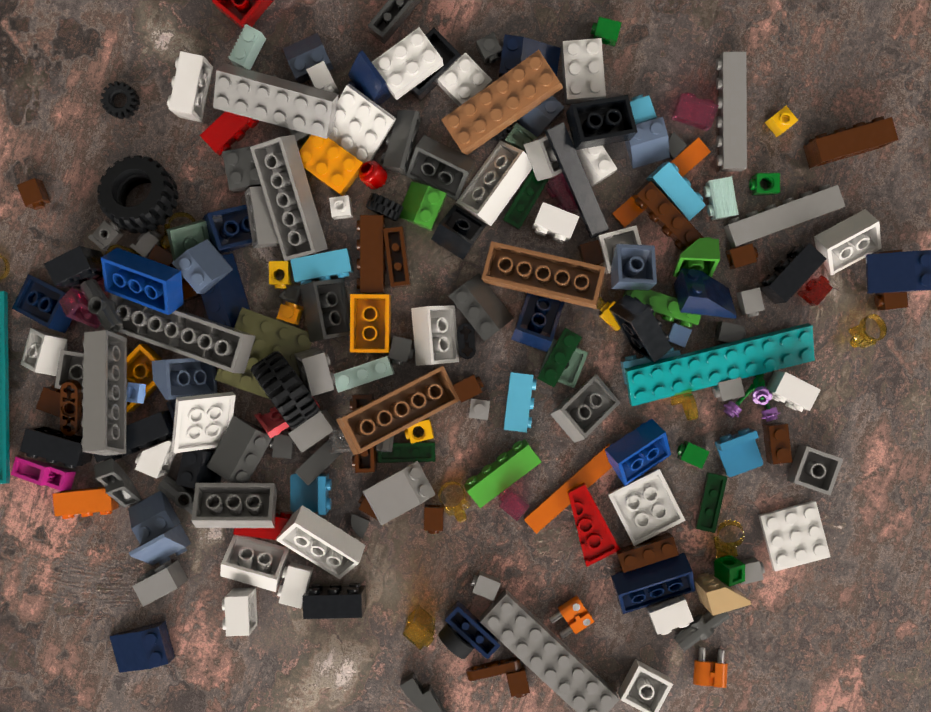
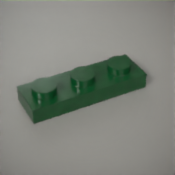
M532 170L503 221L519 230L549 179L537 181Z
M564 328L537 379L554 388L582 337Z
M435 442L393 443L392 452L378 451V463L436 461Z
M707 472L695 524L696 529L715 533L727 476Z

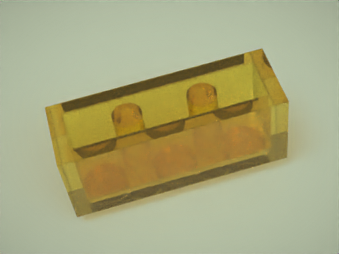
M418 605L407 617L402 635L419 650L424 646L428 647L434 640L436 619Z

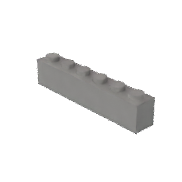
M722 52L719 58L716 59V70H719V77L716 79V89H719V97L716 98V108L719 109V116L716 118V127L719 128V135L716 137V146L719 147L716 165L719 166V172H742L747 169L746 52Z
M830 184L819 187V192L813 193L811 190L800 194V199L795 200L794 197L782 201L783 205L776 207V204L765 207V211L759 214L756 210L746 214L747 218L740 220L737 217L729 220V224L724 226V230L731 248L846 207L839 186L831 187Z

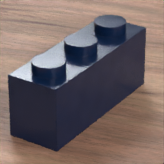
M459 601L445 614V621L487 660L501 646L500 641Z

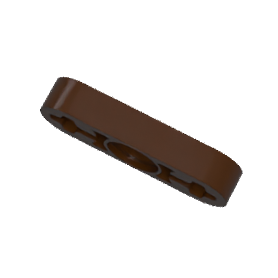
M73 379L63 383L60 388V430L67 436H72L81 429L82 387L78 381ZM70 385H71V389H74V390H75V391L72 392V393H71V390L67 388V387H69ZM67 403L75 406V412L67 410ZM70 422H71V426H74V428H73L72 430H71V427H70V426H67V424L70 423Z
M510 657L471 666L466 669V674L469 681H476L520 670L522 666L518 657Z

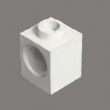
M349 195L329 198L331 216L334 220L353 218L352 202Z

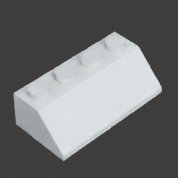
M500 140L456 203L479 220L492 226L531 172L532 166L528 155L523 150Z
M303 505L292 514L276 541L338 579H341L360 563L366 546Z

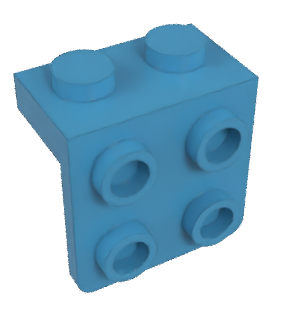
M749 427L743 428L737 434L732 436L731 434L720 437V440L714 442L727 476L733 477L763 465V460L755 439L759 438L756 430L749 429Z
M296 473L290 476V510L296 512L303 505L312 512H318V515H326L332 506V500L329 498V491H331L332 487L329 473H321L310 485H307Z

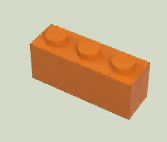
M105 486L59 491L52 494L55 517L62 516V519L74 518L76 514H81V517L93 516L95 512H100V515L112 514L113 510L119 508L118 502L106 494Z

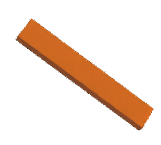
M698 137L671 162L678 167V172L683 177L711 151ZM632 196L611 214L623 228L644 211V209L636 205L635 199Z
M609 443L523 518L536 534L570 505L567 491L582 483H585L587 488H589L612 468L605 449L610 446Z

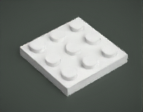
M348 84L337 101L334 127L329 138L361 162L372 161L396 118Z
M233 392L176 397L171 450L174 453L217 448L233 418L236 395Z
M659 468L630 482L626 486L608 493L633 546L686 521Z
M816 501L758 515L773 571L830 557Z

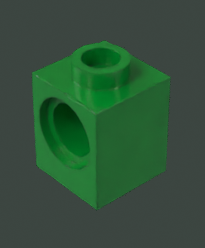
M599 17L597 23L593 22L590 34L594 35L593 39L602 38V44L614 47L622 22Z
M756 173L753 175L752 179L749 180V190H752V195H776L780 193V173ZM761 180L767 182V189L761 187Z
M684 441L677 449V458L702 469L710 451Z
M730 554L714 559V577L729 587L745 582V564Z

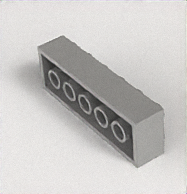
M224 63L216 70L213 108L327 139L333 131L339 94Z
M282 136L251 146V153L284 261L328 249L295 136Z
M108 330L84 332V359L82 361L84 368V378L82 380V452L103 456L126 454L127 338Z

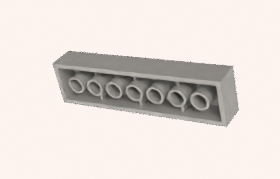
M110 293L109 299L114 302L115 311L123 323V328L119 331L120 333L232 373H245L255 335L179 309L167 315Z
M505 589L480 616V623L576 712H609L620 700L617 692L508 590Z

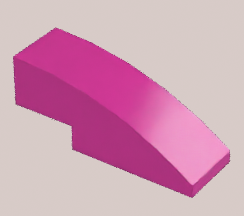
M15 456L11 471L13 476L40 486L46 485L59 491L71 490L76 474L75 471L20 456Z

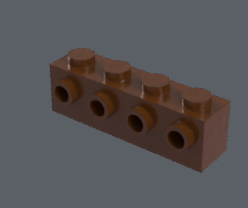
M652 181L645 182L632 195L636 205L644 209L654 223L657 222L661 227V231L667 237L670 236L673 239L674 245L679 250L685 251L697 239L703 238L698 230Z
M360 215V220H357V232H360V239H357V251H360V258H357V270H360V278H357V289H360L362 294H385L384 215Z
M374 393L352 395L350 410H355L374 400ZM375 446L352 456V467L355 468V473L375 472L377 470Z

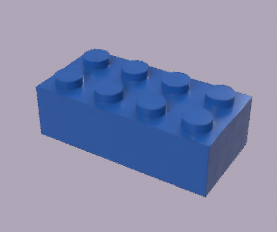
M116 248L101 257L106 292L170 315L184 305L181 270L120 248Z

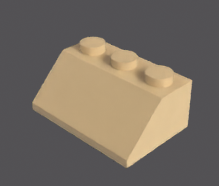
M700 574L698 578L694 579L700 602L713 616L751 605V601L736 587L727 586L714 577L713 574Z

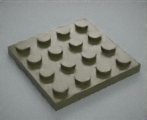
M241 307L234 329L256 336L245 373H232L218 368L214 380L269 399L250 371L252 366L272 352L279 351L299 377L300 372L295 353L309 350L312 342H310L309 334L306 330Z

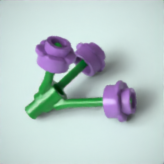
M764 373L756 375V378L753 379V384L745 392V396L740 397L736 403L729 401L727 404H724V412L731 418L734 416L738 418L739 413L742 411L738 406L753 392L752 400L754 403L766 406V410L761 411L762 419L766 418L767 422L778 419L777 415L780 414L777 407H770L769 400L772 399V393L765 387Z

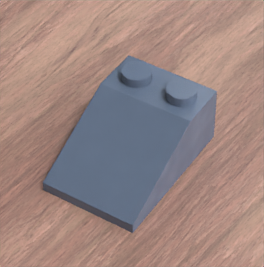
M179 524L130 551L129 555L150 565L158 562L162 565L170 560V555L175 553L178 556L187 551L186 547L191 542L183 527Z

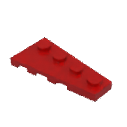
M582 483L567 491L586 567L619 551L620 547L586 484Z

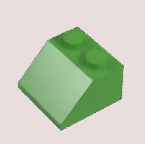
M412 181L402 203L403 209L399 218L433 231L447 194L431 186Z
M711 237L697 239L680 254L673 271V277H678L682 268L700 270L712 277L720 261L719 239H712Z

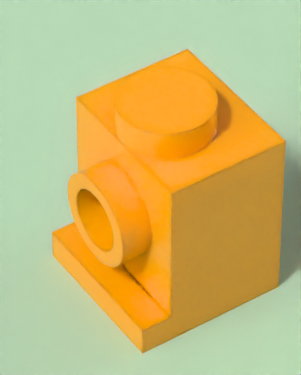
M286 301L285 305H280L276 319L299 325L304 307Z

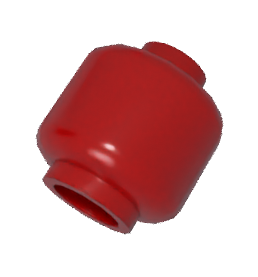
M367 161L362 164L359 170V179L368 188L375 190L385 185L388 174L377 161Z

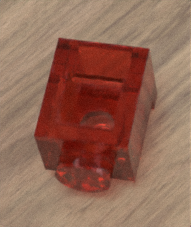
M820 275L817 279H811L805 285L806 290L799 291L797 294L811 306H817L833 287L829 285L830 282L827 278Z

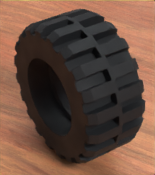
M135 155L133 158L128 156L123 158L124 160L121 162L119 160L116 161L112 168L109 167L106 170V175H102L100 179L101 185H98L97 192L99 195H97V200L102 212L120 229L134 234L138 232L141 234L147 233L148 230L154 231L158 229L157 226L160 224L163 226L166 223L165 220L173 215L172 210L176 209L178 204L175 199L179 198L176 182L158 161L147 156ZM143 183H151L150 193L143 202L135 206L126 207V198L134 187Z
M279 351L272 352L252 366L250 371L291 429L297 428L318 413L319 407Z

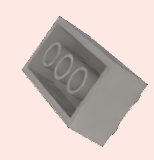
M196 483L191 521L195 528H274L277 501L275 483Z

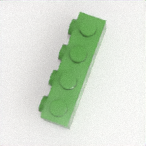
M624 290L623 296L627 294L632 298H638L643 304H649L654 310V317L657 314L662 316L663 320L673 322V320L680 321V325L692 328V325L699 324L701 315L680 312L678 300L675 297L652 290Z
M525 439L518 441L507 453L500 454L495 462L483 467L478 475L471 476L466 481V484H464L465 489L481 508L542 461Z

